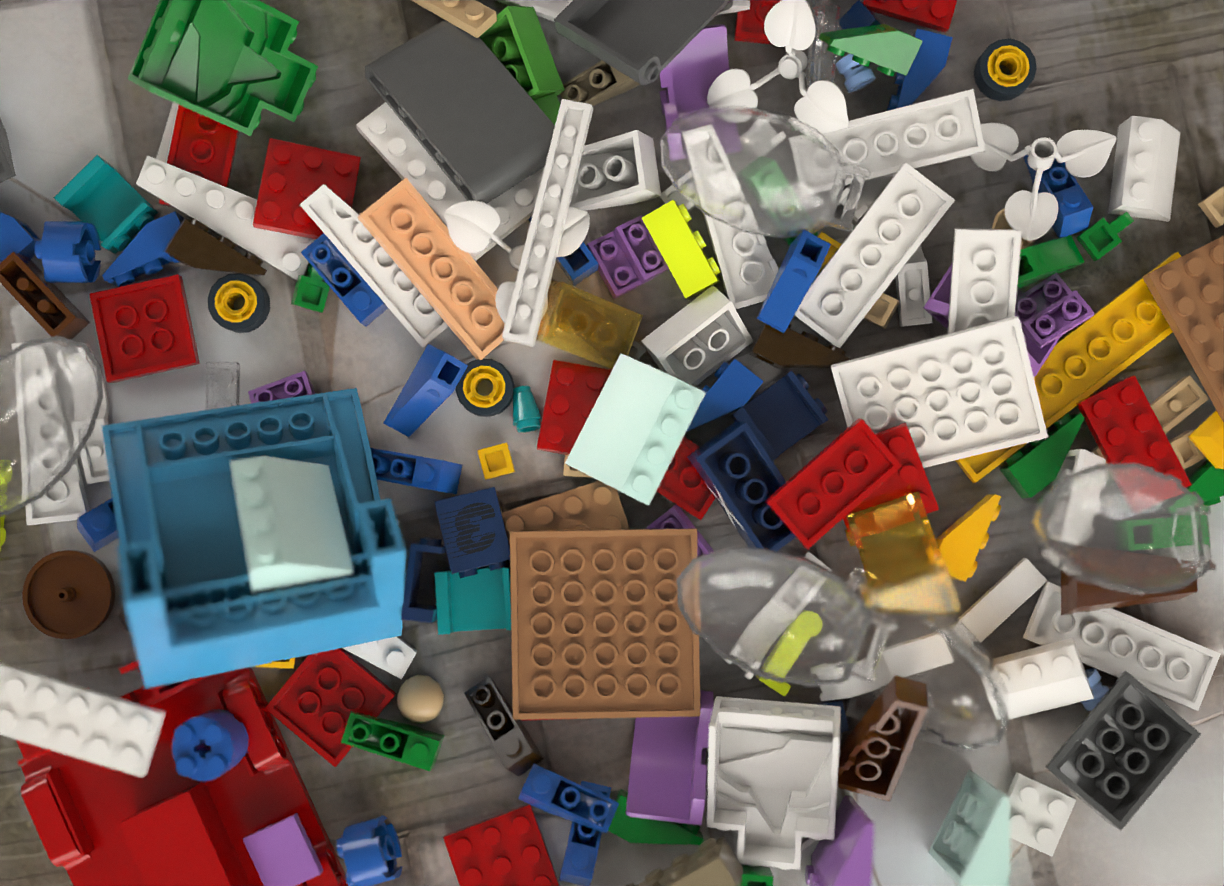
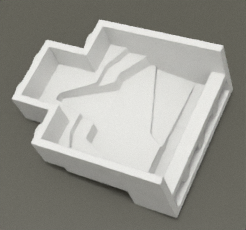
M716 696L709 724L707 827L717 828L721 831L738 830L737 859L739 863L753 867L770 866L783 870H800L802 837H809L814 840H834L841 707Z

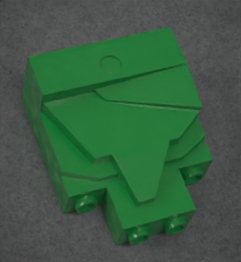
M159 0L128 80L151 93L251 136L253 130L260 124L263 108L295 122L296 117L300 115L304 108V98L307 91L316 80L318 66L287 51L289 45L296 39L299 21L259 0Z

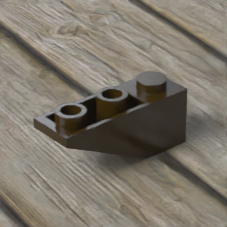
M194 218L190 222L186 219L182 220L163 250L164 253L192 269L264 276L267 272L266 269L261 267L262 260L248 252L243 256L234 250L236 244L221 235L218 239L207 233L209 227Z
M764 324L749 354L775 368H831L833 364L851 360L845 356L846 352L834 345L826 347L817 343L819 339L816 336L805 331L799 334L790 329L791 324H789L784 333Z
M490 676L464 693L507 770L519 777L531 769L533 764H538L544 760L520 720H513L512 707Z

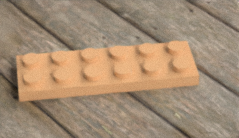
M404 178L357 217L476 359L482 360L504 341L502 334L505 323L497 311L495 302L498 288L471 255L462 251L453 243L447 226L407 178Z

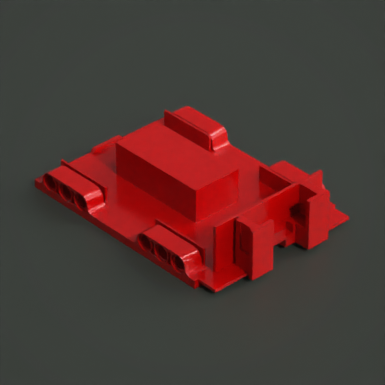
M138 660L119 668L121 675L138 670L143 681ZM252 667L145 688L144 685L118 697L166 712L147 775L143 777L15 739L23 756V759L17 762L19 765L26 763L21 766L25 776V783L21 786L23 801L50 861L55 866H63L66 869L73 886H264L243 838L296 813L324 870L320 875L296 886H348L345 872L274 716L265 709L268 703ZM212 709H223L234 714L232 716L239 723H243L248 733V749L241 761L231 770L209 781H198L188 776L180 775L176 769V763L172 754V742L176 728L189 719Z

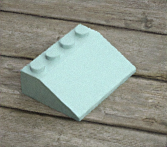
M621 353L565 464L649 506L706 392Z
M266 456L230 461L233 491L252 591L353 574L328 465Z
M968 770L928 852L959 886H1009L1010 797L971 770Z

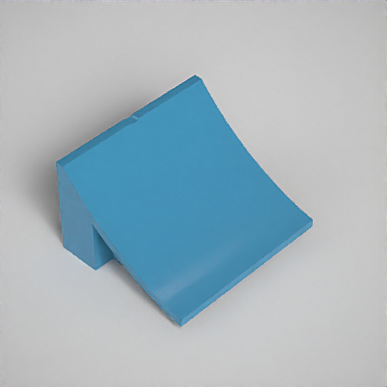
M357 388L102 426L120 546H117L124 602L145 688L402 636L403 620L401 619L404 598L406 550L391 498L380 500ZM266 456L328 465L353 574L252 591L233 491L230 461Z

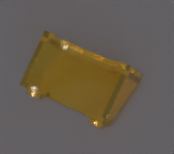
M919 492L847 515L850 528L845 529V533L850 547L857 546L867 579V588L861 589L867 608L874 606L877 613L952 615L962 611Z

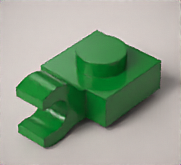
M1128 212L1121 214L1110 223L1103 217L1076 237V239L1090 257L1097 261L1122 242L1117 234L1134 222Z
M310 263L308 265V277L298 275L291 305L323 313L330 287L326 282L322 281L323 278Z

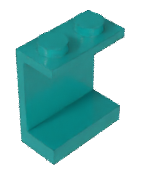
M98 155L53 197L61 206L72 211L81 221L92 223L96 227L99 238L102 241L100 245L114 254L118 251H123L132 241V238L147 223L153 221V217L158 213L134 187L106 160Z
M510 567L492 571L489 568L477 569L478 574L460 578L459 573L452 574L451 571L435 572L438 635L451 634L458 631L505 628L506 630H511Z

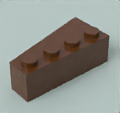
M1074 547L1060 556L1061 615L1179 600L1198 592L1196 561L1084 547Z
M894 676L840 746L837 788L891 801L928 709L927 683Z

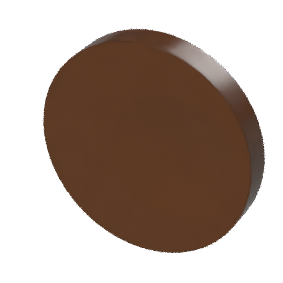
M64 550L51 553L39 560L29 571L25 579L22 592L24 610L31 623L39 631L50 637L74 639L86 636L100 628L111 614L115 602V585L112 575L101 560L87 552Z

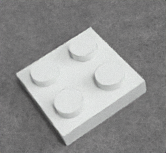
M1016 772L1006 794L1010 797V838L1049 856H1053L1076 799Z

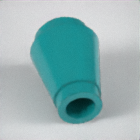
M530 386L514 388L513 426H516L519 433L540 429L542 416Z

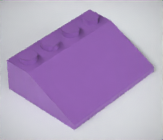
M845 795L835 812L834 840H820L812 853L811 865H806L805 870L807 885L872 886L874 822L852 796Z

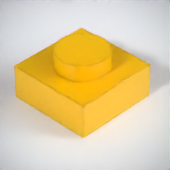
M507 442L477 450L485 480L515 472Z

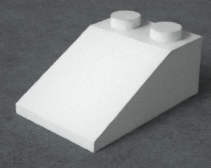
M635 130L584 146L569 206L586 211L636 204L661 197L653 138L639 130Z

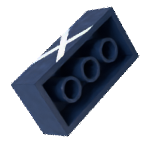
M735 421L687 456L754 556L766 560L796 538L765 502L786 481L747 422Z

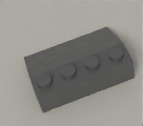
M1124 671L1045 767L1106 822L1122 830L1194 744L1201 733L1131 674Z

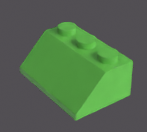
M507 6L497 14V22L480 36V39L533 100L555 92L558 96L564 91V87L534 7Z

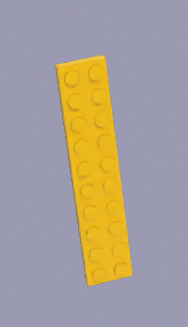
M1176 252L1169 256L1167 259H1165L1162 263H1160L1150 272L1182 256L1178 252ZM1143 278L1139 279L1097 311L1094 316L1084 321L1059 340L1034 377L1046 429L1076 407L1077 402L1089 397L1173 332ZM1027 443L955 461L970 481L976 483Z

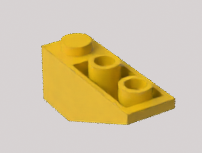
M996 494L986 495L940 534L933 544L925 567L958 581L966 582L967 578H971L978 565L975 559L979 549L983 550L988 542V527L991 521L994 522L1000 513L1001 505L998 503L1001 496Z

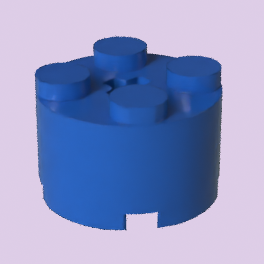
M46 221L44 223L42 240H37L35 243V255L38 259H42L45 281L47 283L95 282L98 278L101 260H95V250L101 251V245L96 227L92 223L83 221Z
M212 709L189 719L176 728L172 742V754L178 773L194 780L209 781L234 768L245 756L248 749V733L243 723H239L232 716L234 714L227 710Z
M379 816L347 826L343 831L342 838L337 839V852L341 858L344 857L347 868L345 875L348 886H373L400 877L402 866L397 867L396 858L402 857L401 846L392 823L385 824L386 816Z

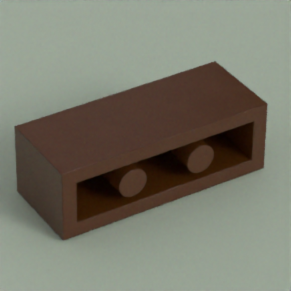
M13 251L0 263V283L53 339L69 343L90 323L54 283H47L45 281L44 273L30 258Z

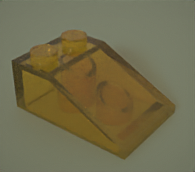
M550 281L547 293L548 307L541 319L536 341L613 369L621 353L628 356L643 315L567 283Z

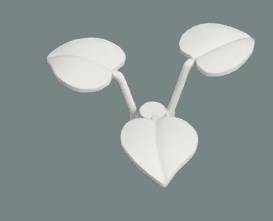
M806 0L780 1L768 12L764 22L765 34L768 40L777 47L786 46L787 53L779 61L778 67L753 84H751L749 74L743 69L735 68L723 72L715 79L708 91L707 103L709 107L731 120L746 119L753 114L758 105V97L754 89L760 87L776 75L781 74L786 79L799 78L800 93L804 97L796 102L794 111L798 120L805 127L818 132H832L845 128L849 124L846 100L843 92L835 83L828 80H819L812 83L808 90L805 89L806 74L803 70L807 66V56L801 50H805L811 45L816 33L815 20L809 4Z
M985 123L980 125L986 151L970 155V157L983 170L999 171L1005 165L1006 159L1015 161L1028 155L1029 166L1036 170L1032 193L1025 190L1014 193L1006 202L1005 218L1013 230L1022 231L1021 237L1024 240L1032 241L1042 237L1051 229L1057 219L1059 209L1058 202L1053 194L1046 192L1038 193L1043 171L1051 167L1055 158L1058 163L1065 162L1066 170L1074 176L1082 178L1094 176L1106 165L1116 142V136L1097 130H1075L1063 135L1057 142V146L1049 138H1039L1033 142L1032 146L1027 145L1024 150L1014 154L1019 144L1016 132L1005 124Z
M464 201L454 204L445 211L444 216L449 235L459 249L467 253L481 252L488 247L491 238L506 253L510 254L511 266L517 272L519 271L525 246L519 245L512 249L494 234L500 225V217L493 207L480 201ZM569 206L557 257H565L572 254L584 241L590 222V216L587 211ZM504 282L496 293V308L504 323H506L515 282ZM546 297L541 319L547 311L548 297Z

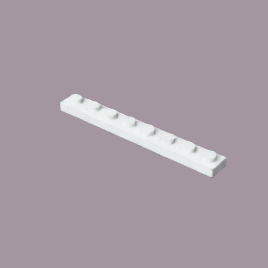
M565 99L561 100L502 338L506 341L535 346L593 113L591 104Z

